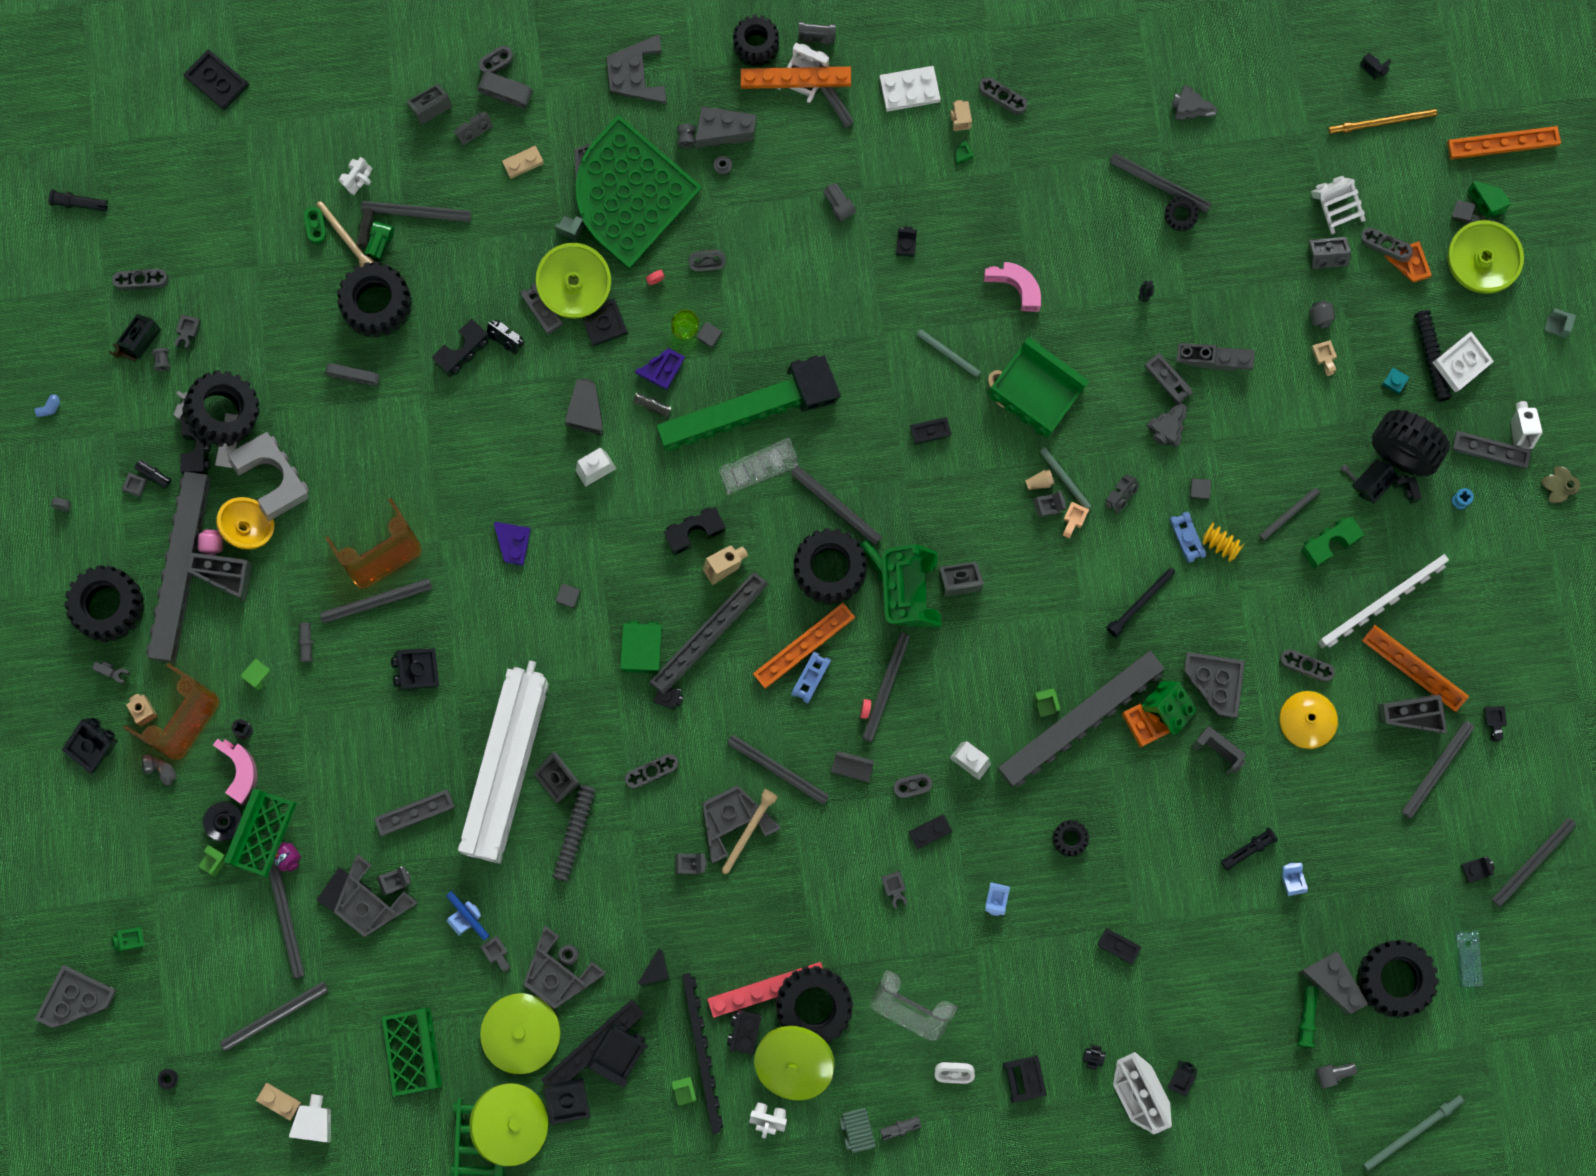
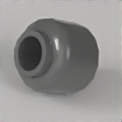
M1326 300L1313 303L1312 307L1309 308L1312 325H1319L1320 329L1331 326L1330 322L1336 319L1332 303H1327Z

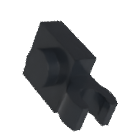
M1505 706L1485 707L1483 709L1485 727L1492 728V742L1500 741V739H1503L1501 727L1507 725Z

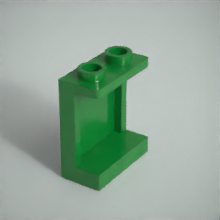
M639 621L623 623L621 672L657 674L660 671L662 625L653 621H649L647 624H639Z

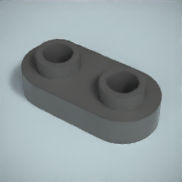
M500 46L482 57L479 61L480 71L483 74L484 72L497 73L513 61L512 50L507 46ZM488 65L492 66V68L486 69Z
M705 250L691 253L688 262L689 267L694 271L718 270L724 267L726 258L721 250ZM718 256L719 259L714 260L713 257Z
M917 774L901 778L894 784V793L902 799L925 794L930 791L932 780L927 774ZM924 781L926 786L921 788L918 783ZM906 786L907 791L901 792L899 788Z

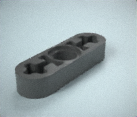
M986 77L980 81L979 92L986 98L1016 115H1021L1026 111L1027 100L1023 96L992 78ZM988 84H990L991 87L985 90L984 85L987 86ZM1005 92L1008 98L1001 100L998 98V94ZM1019 102L1022 103L1021 107H1015L1016 104H1019Z
M1367 228L1362 232V243L1365 246L1400 262H1406L1411 259L1412 247L1410 244L1374 228ZM1371 235H1373V238L1367 240V236L1370 237ZM1389 241L1392 243V246L1386 249L1381 244ZM1404 250H1407V253H1404L1403 255L1400 254V251L1403 252Z
M162 269L119 271L112 278L113 284L119 290L162 288L169 281L168 275ZM158 275H161L163 277L160 279V282L154 279L158 278ZM138 276H145V281L142 284L136 283ZM123 277L125 280H131L132 284L130 281H123V284H120L118 281Z
M330 363L327 364L325 374L330 377L371 386H378L380 375L374 372Z
M1288 649L1280 655L1279 661L1283 667L1318 681L1328 682L1335 675V669L1332 665L1297 651ZM1290 654L1292 655L1291 659L1297 661L1298 658H1301V660L1298 663V667L1295 666L1297 662L1291 661L1290 663H1287V659L1284 658V656L1287 657ZM1303 661L1311 662L1312 670H1304L1302 668ZM1317 665H1319V670L1323 671L1326 668L1328 669L1327 673L1330 675L1323 677L1322 672L1317 671L1316 674L1313 672L1316 670Z
M672 754L664 755L629 771L625 776V782L631 789L642 787L676 771L678 760ZM666 759H670V761H675L672 764V768H669L668 766L663 767V770L665 772L661 773L660 767L657 765V763L660 762L662 766L666 764ZM650 766L657 768V774L654 777H649L646 774V770ZM643 770V775L647 780L643 781V778H639L637 784L629 783L631 775L638 777L641 775L639 771Z

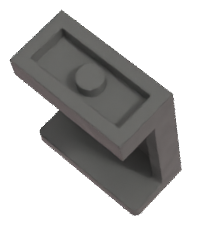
M1210 726L1199 735L1191 746L1198 751L1204 744H1207L1231 763V766L1226 771L1228 775L1239 771L1246 762L1243 760L1246 754Z

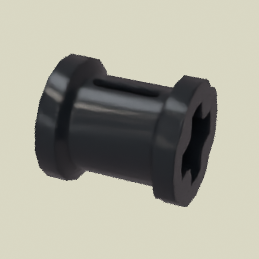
M238 719L233 722L232 732L239 738L248 739L252 735L253 727L247 721ZM242 725L245 727L243 733L240 732Z

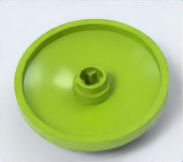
M1481 220L1465 225L1455 234L1448 248L1447 260L1452 275L1462 286L1477 293L1491 294L1508 288L1518 278L1524 264V252L1518 237L1509 228L1494 221Z
M580 243L559 245L550 250L539 263L536 272L538 295L550 311L561 317L576 319L589 316L604 304L609 295L611 287L609 267L604 258L587 245Z
M523 993L508 995L493 1004L483 1019L480 1032L482 1048L487 1058L499 1069L512 1074H528L544 1067L555 1055L561 1036L558 1017L550 1005L534 995Z
M784 1026L772 1030L762 1038L755 1053L754 1065L760 1081L772 1093L789 1100H807L818 1096L828 1087L833 1077L835 1061L830 1047L818 1034L803 1027Z
M519 1084L497 1085L481 1095L474 1105L469 1124L470 1136L476 1150L487 1161L500 1166L523 1164L533 1158L545 1142L548 1131V1116L545 1106L538 1095L525 1086Z

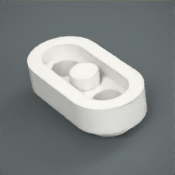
M942 1062L935 1067V1078L943 1083L967 1084L974 1080L975 1070L972 1065L966 1063Z

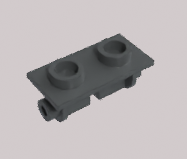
M480 112L470 119V124L465 122L461 126L456 127L454 134L459 138L463 146L493 127L487 113Z
M1128 474L1123 476L1116 485V489L1120 490V492L1118 493L1113 490L1106 498L1105 506L1110 509L1113 507L1116 514L1123 510L1129 498L1138 490L1139 484L1136 477H1131Z

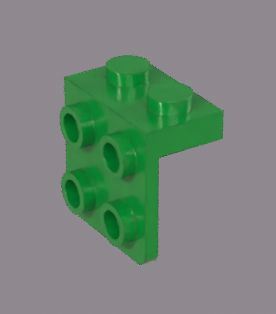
M1162 681L1141 706L1145 712L1159 713L1172 735H1177L1196 713L1194 704L1179 681Z

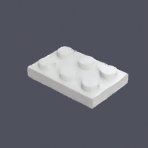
M934 66L879 76L886 112L939 103L941 100Z
M1469 332L1432 363L1454 392H1457L1494 361L1473 333Z

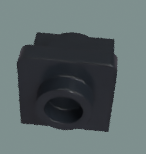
M1368 53L1363 57L1360 66L1375 80L1389 72V66L1392 61L1388 59L1381 65L1375 56Z
M908 226L898 229L896 255L914 257L916 229Z
M1401 476L1393 484L1394 489L1405 486L1404 495L1406 499H1409L1410 504L1416 503L1422 498L1415 476Z
M670 688L665 695L657 691L654 703L676 711L677 706L681 707L684 699L682 690Z
M1488 856L1461 864L1467 883L1494 875L1495 866Z
M1179 1060L1168 1088L1186 1096L1197 1075V1069L1194 1065Z

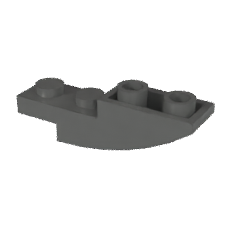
M1178 343V363L1223 371L1254 369L1255 350Z

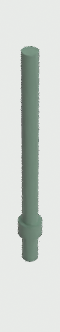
M1459 1095L1448 1104L1445 1102L1439 1107L1438 1111L1363 1164L1365 1169L1369 1171L1444 1116L1448 1117L1453 1113L1452 1110L1465 1102L1464 1099Z

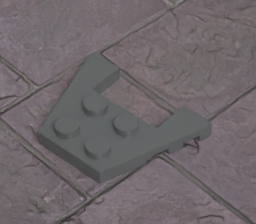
M660 35L607 56L611 94L631 98L637 97L645 101L651 102L652 100L660 104H667L665 86L648 88L645 86L643 55L661 53Z
M738 785L703 802L712 864L728 857L720 837L749 823L759 807ZM764 812L758 824L764 836L767 837L781 828Z
M357 854L334 913L362 936L366 937L404 911L415 906L418 902L403 891L390 907L359 882L361 877L371 867V864Z
M544 926L523 985L556 1009L603 977L606 972L591 962L580 978H578L548 955L549 950L560 936L547 926Z

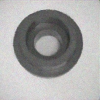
M720 156L715 159L714 170L718 174L723 175L731 171L732 162L728 157ZM724 162L726 166L721 167L719 164Z
M572 945L563 946L558 953L559 960L565 965L574 964L578 959L577 949ZM568 951L572 953L570 959L565 958V953Z

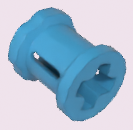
M1467 488L1460 489L1452 497V504L1457 509L1466 508L1473 501L1472 491Z

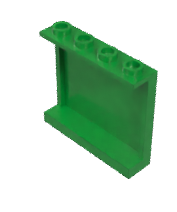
M1028 337L990 387L987 394L993 401L1005 406L1008 412L1020 417L1023 423L1035 428L1038 434L1048 438L1089 380Z

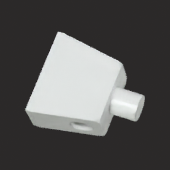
M1521 401L1516 403L1517 410L1511 419L1513 445L1533 449L1542 435V428L1537 409L1528 408L1527 402Z
M602 448L578 460L576 472L585 487L616 470L609 455Z
M967 741L961 742L950 757L951 760L978 780L981 779L991 765L989 758Z
M311 1094L310 1105L299 1106L289 1137L331 1142V1109L321 1108L323 1096Z

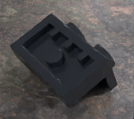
M740 1009L737 1015L733 1014L731 1026H734L733 1034L729 1033L727 1045L730 1046V1052L739 1051L754 1054L762 1014Z

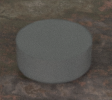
M53 498L50 506L54 509L68 512L70 511L71 503L62 498Z

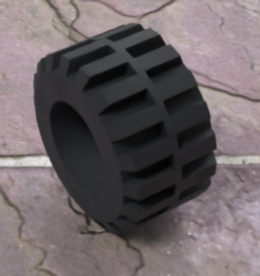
M753 15V18L747 16L745 21L740 20L739 25L735 27V32H733L735 54L738 55L740 61L744 60V63L747 65L752 63V66L756 67V64L763 66L764 62L770 63V58L774 59L779 50V32L776 29L775 23L771 24V19L767 18L765 20V16L762 15L760 18L757 15ZM753 35H760L766 39V42L760 46H751L746 40Z

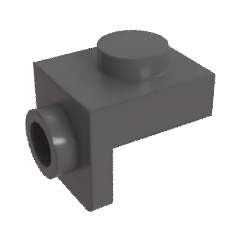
M1057 491L1053 495L1040 496L1033 499L1038 517L1057 515L1066 509L1065 499L1061 491Z
M704 853L675 854V874L698 875L705 872L707 862Z
M400 866L397 870L378 876L377 880L383 895L386 896L405 889L410 884L411 878L404 866Z

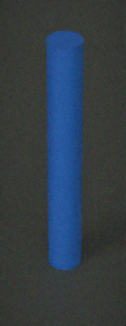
M452 891L446 895L448 900L485 941L490 935Z

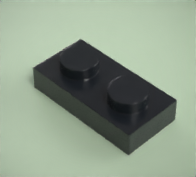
M947 417L910 425L914 445L951 437Z
M943 814L908 833L918 850L952 833V830Z
M1105 928L1097 944L1101 949L1133 965L1141 949V946L1108 928Z

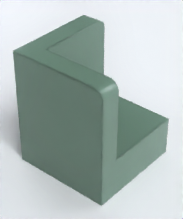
M564 216L560 224L556 223L555 225L556 233L577 241L584 227L583 219L576 216L573 220Z
M1554 308L1548 315L1544 331L1566 338L1571 333L1576 315Z

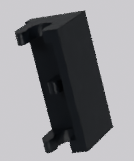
M1376 459L1352 487L1361 492L1359 494L1361 498L1374 504L1395 482L1398 475L1391 464Z

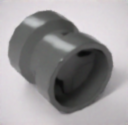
M682 124L677 127V134L679 135L677 143L679 147L692 148L696 146V139L694 138L696 130L694 125Z

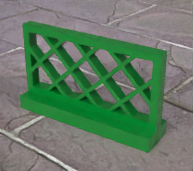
M253 788L224 862L267 877L297 803ZM270 798L274 806L266 810V805ZM288 804L287 812L281 815L279 808ZM276 811L278 818L270 822L268 814ZM264 817L266 825L259 828L260 819ZM279 822L280 829L274 833L272 826ZM268 829L270 836L263 840L261 832ZM257 836L259 843L251 847L253 837ZM272 841V849L266 852L265 844ZM261 848L263 855L255 859L253 851ZM249 854L251 861L243 865L245 856ZM264 859L265 866L263 871H260L257 863Z
M421 1008L383 1016L382 1024L393 1097L443 1088L431 1008ZM411 1015H416L417 1024L414 1028L405 1023ZM395 1019L400 1023L395 1032L389 1029L388 1020ZM403 1026L411 1031L406 1040L397 1035ZM414 1034L420 1038L417 1048L408 1043ZM394 1038L403 1043L398 1052L393 1050L391 1046ZM405 1046L414 1051L409 1060L400 1055ZM416 1054L420 1055L423 1059L420 1068L411 1063ZM397 1058L406 1063L401 1072L394 1067ZM408 1066L417 1071L412 1080L403 1075ZM419 1074L423 1075L426 1079V1086L419 1087L414 1083ZM400 1078L409 1083L403 1091H398L397 1082Z

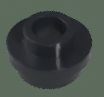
M172 1069L161 1071L157 1079L159 1086L163 1089L175 1087L178 1082L177 1073ZM168 1075L171 1076V1082L169 1083L165 1081Z

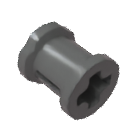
M167 348L153 349L151 353L155 361L154 370L166 371L171 369L167 356L169 350Z

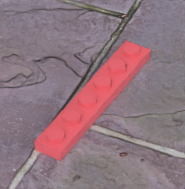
M821 962L808 966V968H813V966H820L822 968ZM794 971L708 998L713 1018L777 998L779 987H782L785 978H789Z

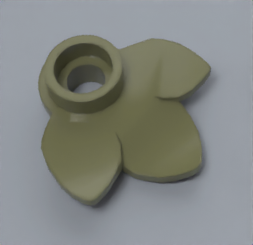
M1555 467L1554 475L1546 476L1541 481V484L1546 489L1552 491L1549 496V502L1551 503L1566 501L1569 495L1578 493L1581 486L1580 481L1576 477L1571 476L1570 471L1565 467ZM1569 482H1572L1574 484V487L1569 488L1567 487V484Z

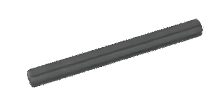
M1116 153L1110 159L1111 164L1177 198L1180 196L1189 197V199L1195 201L1198 209L1207 212L1211 206L1209 201Z
M363 201L361 204L362 212L471 221V211L369 201Z
M796 466L792 470L791 475L871 543L876 545L880 542L882 536L802 468Z
M425 579L321 612L320 617L323 623H327L431 590L432 585L429 579Z
M900 633L863 734L865 741H873L910 638L908 634Z
M1465 721L1402 810L1404 816L1408 818L1414 816L1473 731L1474 726L1470 722Z
M735 735L729 738L727 743L731 747L821 804L827 802L828 794Z
M1571 818L1566 819L1492 898V902L1498 907L1502 906L1573 830L1576 823Z
M273 863L269 876L293 978L297 979L304 976L303 966L281 872L276 864Z
M324 982L319 983L220 1041L222 1049L225 1051L229 1050L328 992L327 985Z

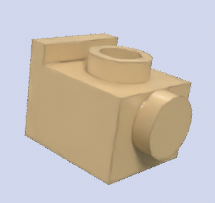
M962 100L953 102V110H950L953 131L971 129L972 118L969 102H963Z
M136 694L126 704L135 719L134 721L139 726H143L158 717L145 695L140 696V694ZM142 705V709L137 711L136 708Z

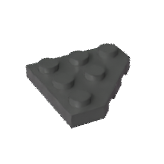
M1187 652L1184 673L1215 714L1222 717L1238 718L1245 661Z
M62 965L34 1020L51 1028L62 1026L108 1009L117 990L66 965Z

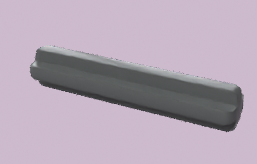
M820 87L846 128L853 125L854 120L833 87Z

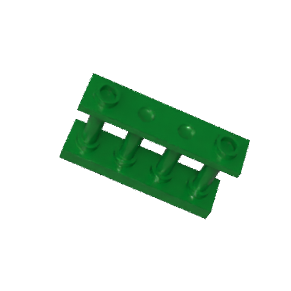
M457 1099V1103L453 1104V1115H456L455 1160L454 1164L451 1165V1176H505V1166L496 1164L491 1167H461V1154H479L475 1146H462V1134H470L469 1125H463V1113H472L474 1105H463L464 1099Z

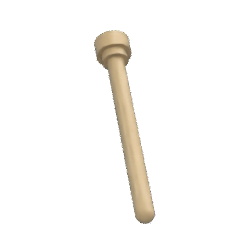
M321 201L317 202V208L321 210L325 218L359 259V267H364V263L367 262L370 265H374L375 261L363 254L324 203Z
M764 789L761 794L762 802L722 868L724 874H728L767 807L776 802L778 796L773 792Z

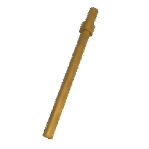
M1432 109L1355 123L1344 122L1342 125L1328 127V133L1343 132L1345 134L1351 133L1352 130L1437 116V110Z

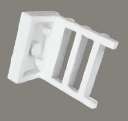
M795 43L793 57L787 68L829 67V57L821 51L816 52L810 49L805 44ZM813 87L812 91L805 88L790 89L808 96L807 102L811 103L819 87Z
M1339 176L1334 178L1332 183L1319 184L1315 190L1311 191L1314 199H1320L1331 234H1335V226L1356 217H1360L1361 222L1366 221L1364 217L1365 212L1361 207V200H1359L1357 195L1358 190L1354 185V179ZM1353 195V202L1328 211V205ZM1356 206L1357 212L1332 222L1330 216Z

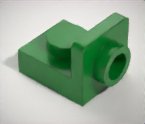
M141 927L118 930L111 939L113 949L116 948L117 953L144 947Z

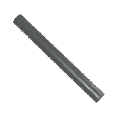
M1316 487L1264 530L1259 535L1260 539L1265 541L1314 499L1320 491Z

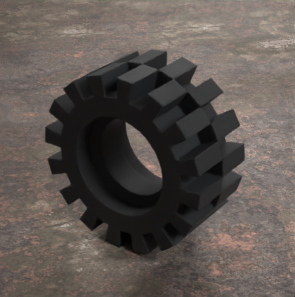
M1175 197L1166 206L1165 220L1172 229L1186 231L1191 229L1197 222L1199 215L1198 206L1189 197ZM1178 207L1188 209L1189 217L1186 220L1179 221L1175 218L1174 212Z
M1073 820L1064 821L1059 824L1052 837L1055 849L1067 857L1081 854L1089 843L1088 830L1084 828L1083 824ZM1067 831H1073L1077 834L1078 842L1076 845L1069 846L1064 842L1063 836Z

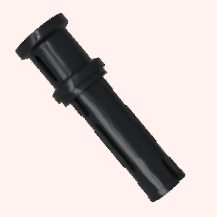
M54 189L49 194L50 206L60 205L68 209L73 206L104 212L108 209V205H106L108 200L75 196L71 192L61 193L56 192Z
M1267 827L1265 832L1257 837L1253 836L1250 839L1251 842L1221 860L1220 862L1225 870L1229 871V869L1244 861L1255 852H1262L1271 843L1278 842L1274 832Z

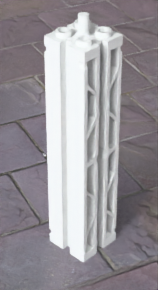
M534 661L528 662L526 673L524 669L513 667V670L507 669L506 680L502 687L462 833V841L458 848L462 855L501 864L502 853L507 843L546 699V692L549 687L547 679L543 677L544 675L534 672L536 666Z

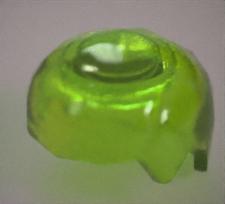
M689 309L680 310L671 320V331L676 338L681 340L691 339L699 329L700 320L695 312Z

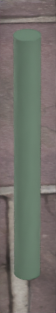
M922 329L917 332L916 335L973 376L977 378L980 375L981 371Z
M1046 447L1040 450L1041 455L1082 507L1090 509L1092 507Z

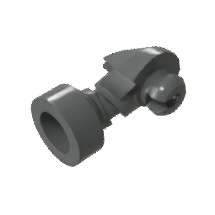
M150 754L142 755L144 774H152L157 769L159 778L164 785H171L173 780L177 778V774L171 764L166 763L163 759L160 761Z

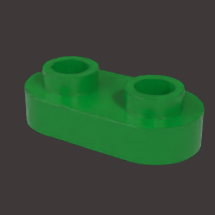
M309 207L304 212L307 236L312 243L320 244L327 237L324 217L319 208ZM313 216H317L316 220H311ZM320 233V236L315 237V234Z

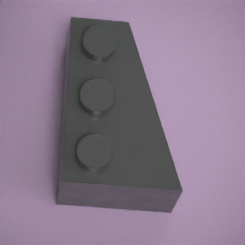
M702 106L695 140L696 149L711 145L713 147L719 146V144L725 143L734 144L754 141L757 116Z
M190 553L187 572L193 577L246 602L252 564L248 560Z
M1434 694L1378 704L1381 723L1447 733L1441 695Z
M1338 951L1299 971L1346 1015L1352 1014L1368 1005Z

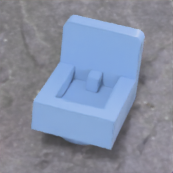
M1289 863L1282 867L1281 877L1288 896L1307 893L1308 888L1302 873V863Z
M990 882L985 911L995 916L1005 915L1010 886Z
M467 901L464 906L478 921L481 916L478 908ZM459 911L447 919L448 924L458 935H461L471 927Z

